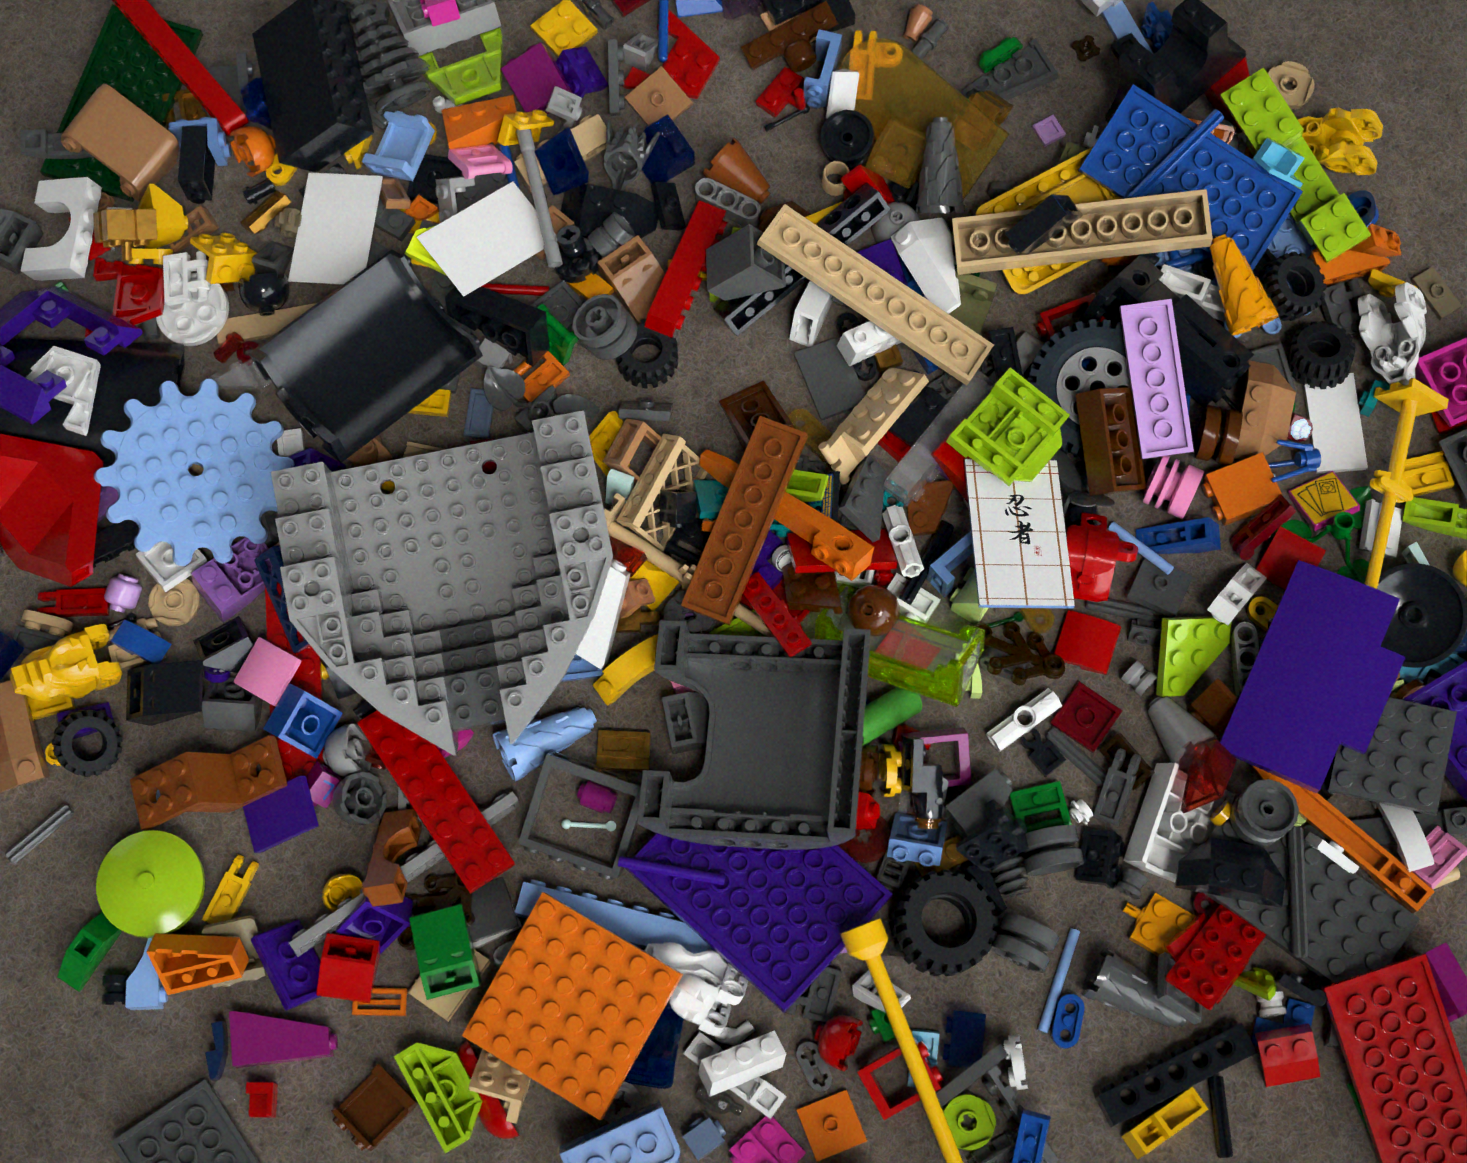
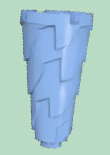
M577 707L541 720H532L514 744H510L507 729L498 731L492 736L496 749L500 750L503 758L502 761L510 777L516 782L524 778L529 772L543 765L546 754L550 751L559 753L575 743L576 740L592 732L593 724L597 721L590 708L586 710L584 707Z

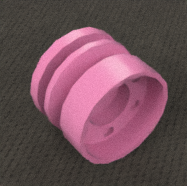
M1163 456L1154 466L1146 483L1143 503L1149 504L1152 496L1156 495L1158 499L1154 506L1158 509L1163 501L1167 500L1169 501L1167 513L1183 520L1204 471L1188 465L1183 473H1179L1177 471L1180 460L1176 459L1170 469L1166 467L1170 456Z

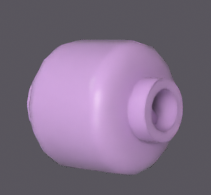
M119 573L118 577L110 578L104 599L111 604L110 609L125 613L126 609L136 608L142 587L138 584V579Z

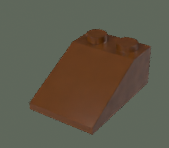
M764 381L719 401L744 452L759 416L794 428L793 423Z

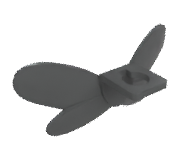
M1061 449L1051 458V460H1057L1059 479L1062 481L1060 483L1061 497L1063 496L1064 516L1069 502L1081 507H1094L1096 505L1109 507L1115 505L1113 499L1106 495L1090 496L1089 490H1087L1088 479L1085 462H1077L1074 466Z

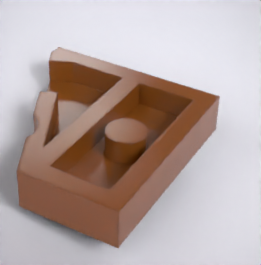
M951 480L906 486L908 519L913 536L936 533L941 524V517L945 514L949 505L948 500L952 490H955Z

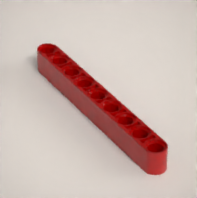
M112 0L212 118H217L227 136H230L232 131L249 123L243 111L147 0Z

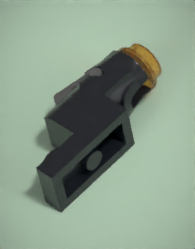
M913 736L903 737L901 790L915 793L913 800L917 828L938 829L939 822H941L944 813L948 780L943 777L941 765L923 763L926 755L924 739Z

